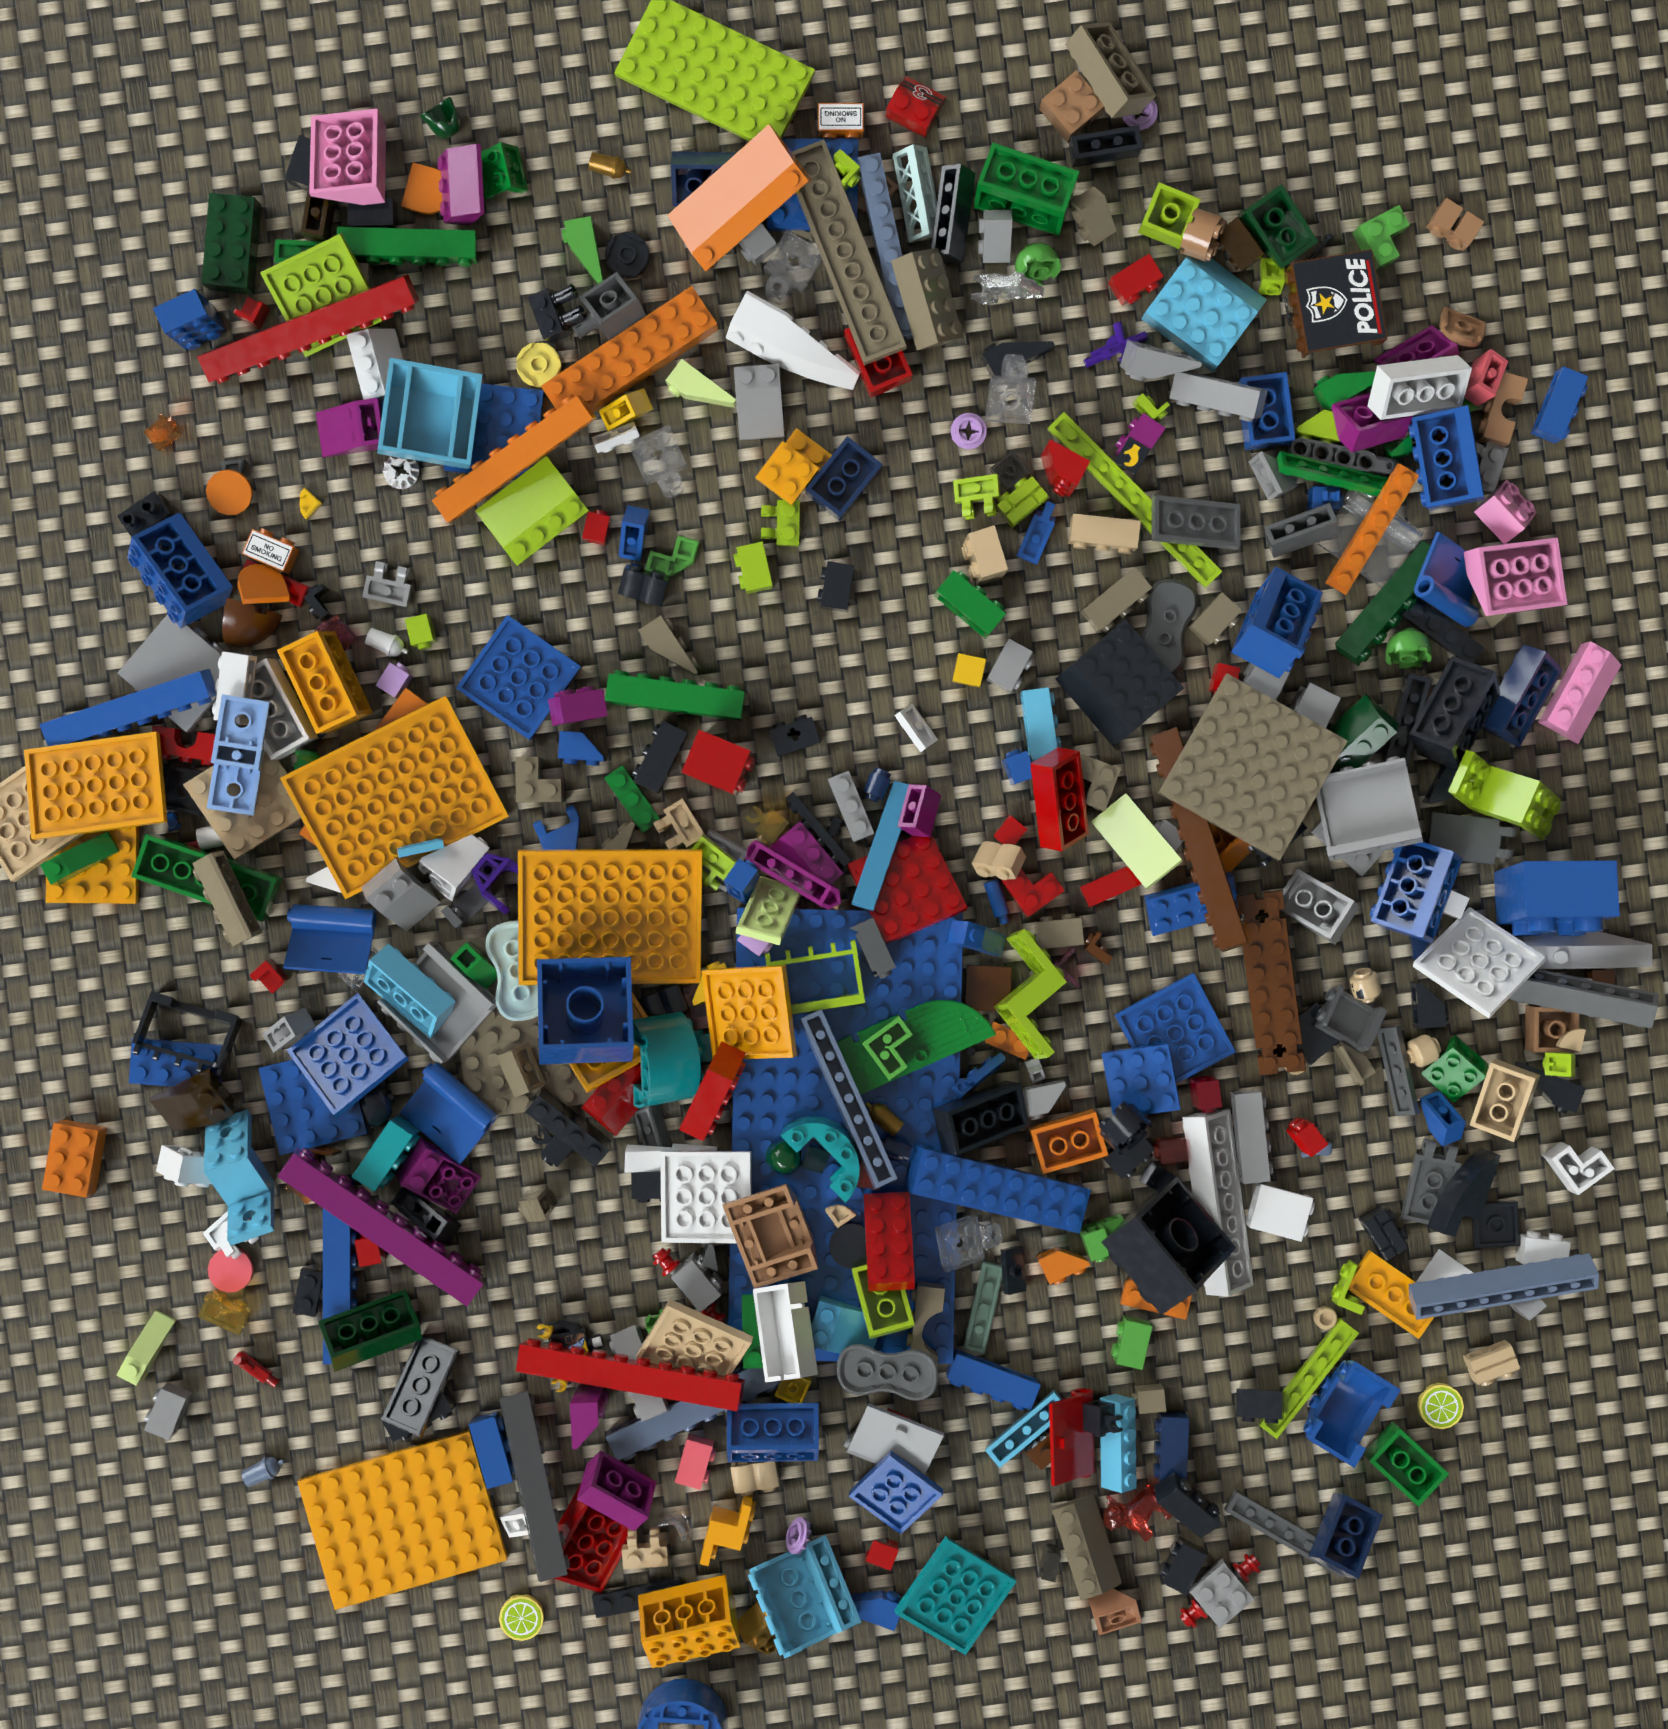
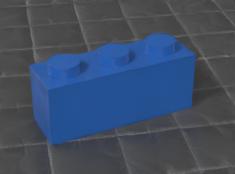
M1564 366L1555 371L1530 434L1554 444L1565 439L1571 429L1568 426L1571 418H1574L1579 410L1577 403L1587 390L1588 385L1586 381L1588 376Z
M496 1411L472 1418L469 1427L487 1489L513 1482L516 1475L508 1438L506 1439L504 1433L506 1429L503 1417H500L499 1412Z

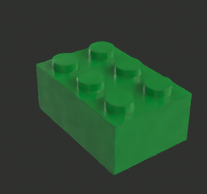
M953 570L937 589L934 597L986 639L1006 615L1003 611L1005 608L998 601L994 600L992 602L986 597V591L980 586H972L968 582L970 580L969 577L963 572L959 571L957 573Z
M1393 1421L1363 1453L1369 1462L1418 1507L1449 1475L1438 1462Z

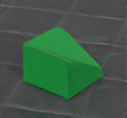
M1410 435L1405 439L1383 444L1385 457L1396 459L1413 453Z

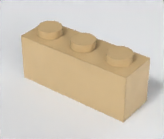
M1073 514L1070 519L1068 544H1073V548L1087 549V546L1096 547L1095 550L1106 552L1111 548L1118 549V553L1131 554V551H1135L1138 548L1141 521Z

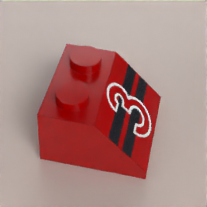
M906 76L896 88L886 108V118L926 138L946 96Z

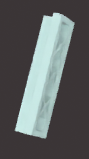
M913 144L893 153L909 243H915L926 237L933 238L937 208L927 147ZM908 155L909 162L905 169L902 167L901 157ZM908 177H911L913 182L910 191L906 188ZM913 199L917 203L914 213L910 210V204ZM918 221L920 222L922 232L915 235L914 226Z

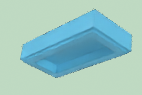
M437 838L398 847V856L400 858L444 848L443 839Z

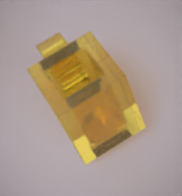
M753 806L758 816L752 819L747 815L745 818L750 823L760 822L756 828V831L759 833L756 837L765 844H768L769 841L774 844L790 822L773 809L765 815L760 808Z

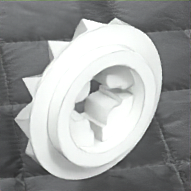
M390 456L384 462L382 472L389 485L397 489H406L417 481L419 466L416 460ZM404 464V469L409 475L400 474V476H397L398 472L393 467H401Z

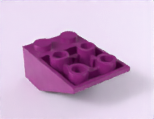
M378 398L358 400L316 412L322 457L377 450L382 419L381 401Z
M422 1138L419 1139L396 1173L401 1186L456 1214L481 1178V1175L463 1163L459 1165L441 1148Z

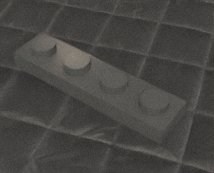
M1401 1026L1380 1027L1377 1035L1395 1116L1416 1115L1420 1112Z

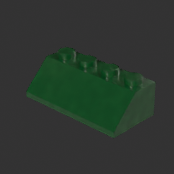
M1366 693L1328 728L1329 731L1348 741L1330 771L1331 773L1340 772V769L1344 767L1359 768L1398 731L1399 723Z
M406 1289L318 1321L334 1372L422 1339L420 1324Z

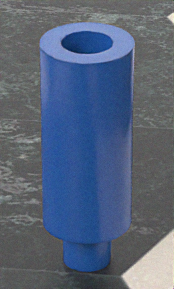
M999 879L984 883L994 917L999 918L1000 924L1008 923L1007 914L1010 911Z

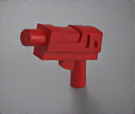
M245 1351L238 1352L233 1358L235 1365L240 1366L263 1384L267 1382L272 1387H275L280 1381L272 1375L273 1371L264 1367Z

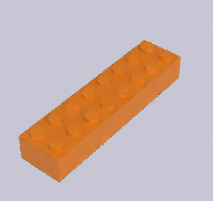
M691 286L541 385L556 410L563 406L562 401L573 394L574 397L581 395L594 413L620 394L625 393L717 332V323L693 286Z

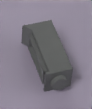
M871 917L849 927V929L857 931L854 935L872 972L875 971L873 976H879L882 979L891 975V970L896 967L874 918Z

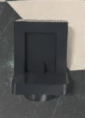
M316 584L311 587L304 599L311 606L308 610L316 619L320 618L327 621L333 615L319 599L329 591L327 586L323 584Z
M1150 1161L1143 1170L1139 1181L1158 1191L1177 1176Z

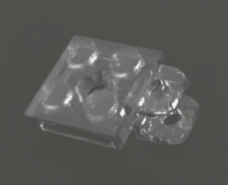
M786 230L764 266V271L771 275L766 283V297L781 305L787 300L793 288L803 293L822 262L818 248ZM798 257L800 265L791 266V262L788 260Z
M1012 272L1010 276L1003 274H992V276L990 274L975 275L973 281L978 282L983 288L981 293L971 294V299L981 304L998 303V297L1004 300L1043 297L1044 288L1038 285L1035 280L1026 278L1025 274L1020 272Z
M1007 354L1002 362V376L991 375L985 420L986 422L1030 424L1037 381L1035 378L1028 377V365L1023 355ZM1009 395H1013L1016 401H1012L1009 405L1005 399Z
M669 425L628 444L646 485L657 481L663 495L668 499L684 492V486L678 471L688 466ZM654 451L664 452L661 454L660 460H657L656 457L652 458Z
M973 1214L935 1227L942 1271L947 1273L985 1259L983 1248L995 1247L1003 1240L999 1224H990L987 1220L978 1221V1217ZM992 1231H995L996 1235H995V1237L992 1239V1237H993ZM960 1238L963 1240V1245L961 1248L957 1247V1244L960 1242Z

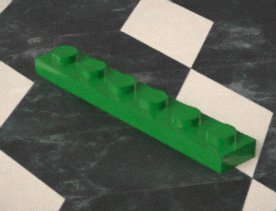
M1282 451L1279 452L1276 458L1279 472L1287 476L1301 477L1308 481L1313 480L1328 486L1342 487L1346 490L1362 492L1369 496H1378L1388 480V477Z

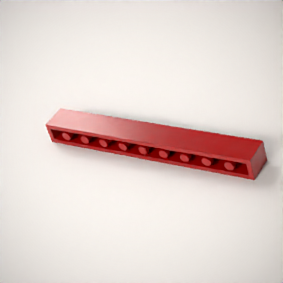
M407 274L197 356V359L208 382L217 380V383L220 384L231 379L229 375L237 372L238 376L250 372L249 367L254 365L261 368L271 364L270 359L275 357L282 360L292 356L290 352L298 349L299 353L312 348L311 344L318 341L320 345L333 340L332 335L339 333L340 337L350 334L353 332L352 328L358 325L363 329L373 325L372 320L379 317L382 321L394 317L393 312L400 309L402 313L414 309V304L420 300Z
M528 1338L527 1341H524L519 1346L516 1372L738 1411L742 1405L745 1379H740V1376L737 1374L727 1373L726 1376L718 1375L717 1371L705 1369L704 1372L695 1371V1367L687 1365L678 1368L673 1367V1364L670 1362L650 1363L651 1360L648 1358L633 1360L628 1359L629 1356L625 1354L606 1355L607 1352L603 1350L588 1352L584 1351L585 1348L580 1346L565 1348L562 1343L550 1342L549 1344H543L541 1340L535 1338Z

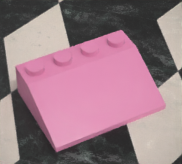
M378 108L311 116L310 196L359 205L385 203L386 125Z
M1558 538L1479 547L1464 552L1467 576L1486 616L1567 605Z

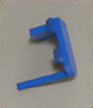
M167 812V823L169 825L167 829L169 832L181 828L180 823L176 820V814L172 812Z

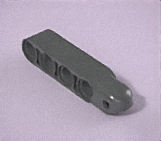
M1306 438L1295 439L1286 449L1287 453L1298 455L1294 451V445H1299L1303 449V454L1299 456L1384 477L1390 476L1398 464L1392 458L1375 455L1370 451L1359 450L1351 452L1346 446ZM1317 449L1324 452V459H1319L1316 456ZM1339 454H1343L1346 457V464L1339 462ZM1361 458H1364L1368 461V468H1363L1361 466Z

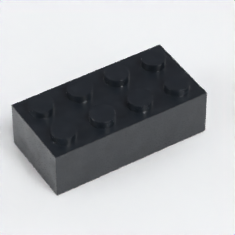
M1006 1080L966 1095L961 1099L958 1098L932 1108L941 1151L956 1156L1030 1126L1021 1083Z

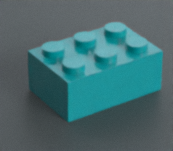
M400 1114L391 1119L352 1177L373 1192L379 1188L383 1189L394 1178L395 1173H393V1170H396L399 1166L401 1167L408 1157L405 1154L406 1151L409 1152L411 1148H414L421 1138L418 1136L420 1130Z

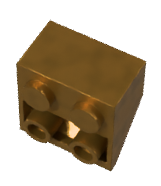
M757 1602L737 1620L738 1630L746 1645L769 1655L777 1650L774 1643L776 1636L775 1634L771 1635L765 1620L767 1613L762 1612L759 1602Z

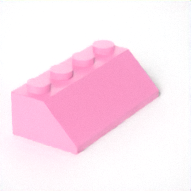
M1591 641L1580 644L1538 723L1579 744L1621 667L1619 661L1611 652Z

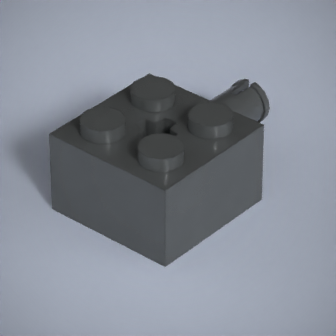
M616 272L579 297L588 313V317L572 328L580 340L596 328L600 329L608 340H611L644 318L646 314L638 298Z

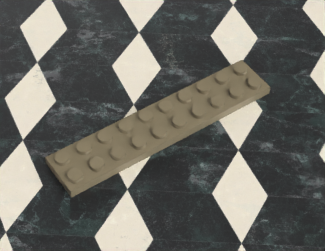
M823 139L792 151L793 155L813 179L811 183L804 185L796 195L863 364H869L907 349L825 140Z

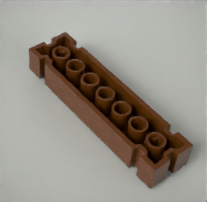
M1283 890L1264 892V898H1256V893L1237 895L1239 914H1244L1245 921H1242L1249 942V944L1243 946L1255 1044L1256 1049L1262 1048L1263 1053L1257 1057L1259 1074H1278L1279 1068L1283 1067L1287 1068V1073L1306 1071L1304 1049L1298 1050V1044H1302L1303 1038L1287 916L1281 917L1280 910L1285 909ZM1260 910H1265L1264 913L1268 912L1269 916L1265 918V921H1260L1261 918H1257ZM1278 1044H1282V1048L1286 1047L1283 1054H1278V1051L1274 1050Z

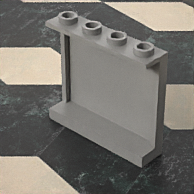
M167 614L119 670L118 674L138 691L206 669H210L216 684L220 673L218 660L225 649L215 641L213 643L206 639L208 635L199 627L194 629L189 624L180 629L177 623L174 624L169 619ZM216 696L211 697L212 702L199 706L198 702L191 704L192 709L178 712V709L172 710V715L168 717L185 732L194 733L199 727L196 723L214 704Z
M1391 757L1383 763L1367 762L1363 764V767L1355 769L1351 766L1340 769V772L1329 773L1316 797L1330 861L1423 842L1405 758Z
M437 941L427 943L423 948L425 952L415 964L424 975L432 978L438 987L450 993L456 1001L452 1013L436 1034L429 1039L384 999L378 1000L377 1003L386 1015L392 1016L397 1021V1025L401 1030L414 1037L413 1041L429 1052L432 1060L442 1064L451 1060L497 1006L495 996L467 976L450 959L452 955Z

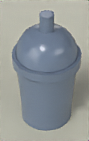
M265 1457L258 1463L242 1470V1479L247 1487L273 1479L279 1473L280 1465L285 1462L283 1459L278 1461L275 1457Z

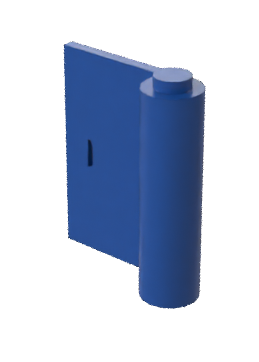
M1436 532L1416 581L1414 592L1419 598L1460 625L1469 627L1477 621L1479 611L1474 605L1469 603L1474 589L1466 572L1464 552L1466 550L1442 533Z
M293 904L292 908L288 909L287 920L291 922L292 932L283 966L284 969L366 974L377 921L375 909Z
M430 1063L422 1072L424 1074V1082L400 1113L460 1165L495 1122L498 1114L442 1065Z

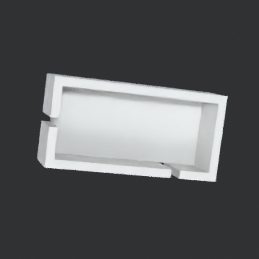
M805 1281L753 1289L765 1382L818 1375L809 1307H805L804 1304L808 1302Z

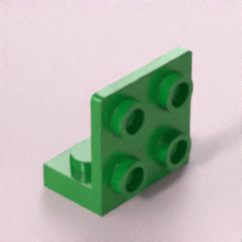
M500 142L481 152L484 201L505 191L520 194L528 191L518 146Z
M1454 1035L1448 1041L1447 1051L1439 1056L1436 1062L1429 1064L1423 1069L1422 1075L1452 1102H1456L1486 1078L1489 1064L1459 1037Z

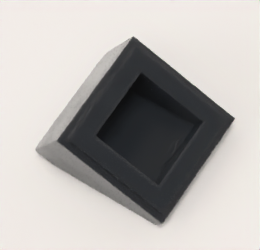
M810 1144L801 1167L822 1174L830 1153Z

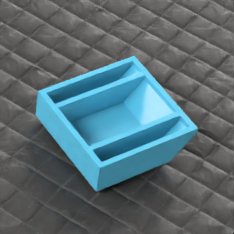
M1187 256L1141 319L1188 355L1202 362V365L1213 373L1267 299L1215 260L1211 259V261L1204 262Z
M390 358L377 454L469 469L482 374Z

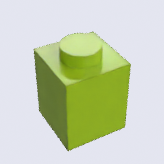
M423 614L405 619L411 646L423 650L431 648V644L437 642L430 615Z

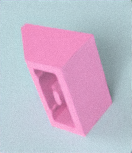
M1505 480L1477 507L1474 513L1503 544H1506L1527 527L1537 511L1532 502L1526 500L1520 494L1516 485Z

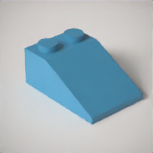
M819 1295L811 1320L815 1348L839 1354L846 1347L856 1344L866 1345L874 1349L878 1337L869 1338L862 1308Z

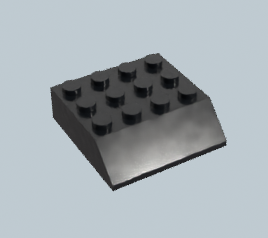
M1126 619L1055 678L1113 747L1184 689Z

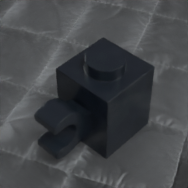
M542 1126L539 1130L543 1132L544 1138L539 1139L534 1135L532 1140L539 1145L546 1144L540 1152L543 1155L542 1159L548 1165L558 1167L572 1151V1148L556 1136L553 1137Z
M1098 1399L1083 1403V1431L1090 1432L1095 1437H1104L1109 1432L1118 1433L1123 1431V1428L1116 1425V1421L1122 1420L1123 1416L1115 1414V1403Z

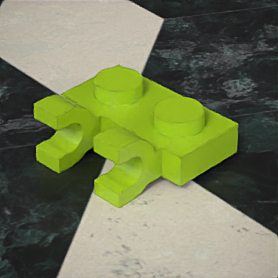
M998 474L953 480L955 503H962V517H965L966 520L975 519L972 502L984 500V514H987L988 517L997 516L994 499L1001 498Z
M777 500V506L762 505L761 517H777V529L761 528V539H776V546L799 547L800 500H796L792 506L784 500Z

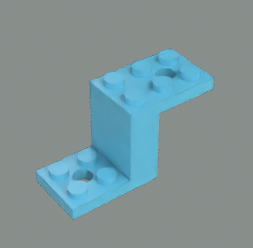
M248 1109L234 1113V1115L214 1125L205 1126L204 1173L228 1206L227 1241L230 1245L274 1231V1180L251 1147L252 1115Z

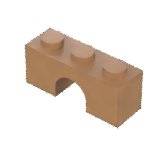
M1504 372L1496 395L1484 402L1482 411L1485 412L1483 420H1480L1476 429L1478 434L1477 441L1482 443L1491 442L1502 447L1510 444L1516 422L1507 420L1502 415L1501 407L1503 403L1516 405L1522 401L1528 378Z

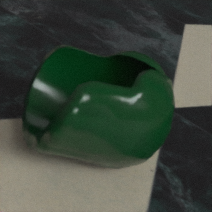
M451 97L444 99L432 109L420 114V118L441 139L453 137L460 130L461 119Z
M785 1140L773 1143L768 1147L766 1163L774 1172L782 1175H791L801 1166V1150L796 1152Z

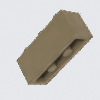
M1134 567L1080 613L1097 633L1100 630L1106 632L1115 625L1113 620L1120 615L1123 618L1133 610L1130 606L1134 602L1138 601L1140 604L1149 597L1148 591L1152 586L1138 569Z

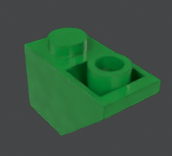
M471 941L466 942L450 958L467 976L485 989L498 978L494 964Z

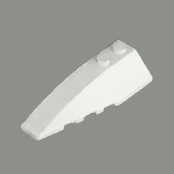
M749 291L745 293L730 323L726 339L772 364H779V367L829 385L850 390L854 389L861 373L839 354L833 355L827 348L828 345L821 340L817 342L809 335L810 331L804 326L800 328L791 321L793 317L787 312Z
M1556 931L1541 933L1540 936L1517 937L1546 957L1544 963L1538 969L1652 967V944L1608 933L1586 932V935L1558 936Z

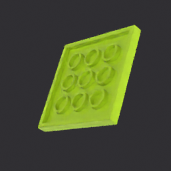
M342 233L260 272L286 321L371 289ZM381 318L372 320L373 325L381 322ZM360 325L352 328V333L362 331L366 328L361 329ZM338 333L332 335L333 340L320 345L318 341L311 344L312 348L303 351L305 357L312 355L347 338V336L340 337Z

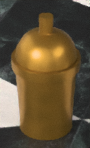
M591 153L588 167L590 171L609 176L611 179H619L625 173L631 174L632 172L631 169L626 168L625 161L619 156Z
M867 1102L865 1105L869 1108L868 1114L872 1123H875L893 1137L905 1123L886 1104L874 1103L871 1105Z

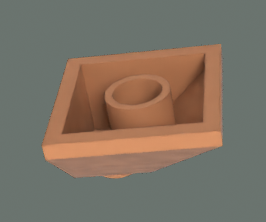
M1113 1588L1103 1594L1088 1598L1099 1635L1142 1622L1136 1599Z

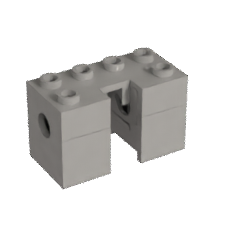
M1249 662L1240 681L1276 700L1290 672L1285 671L1280 678H1277ZM1309 683L1307 689L1302 686L1299 687L1289 708L1326 728L1341 698Z

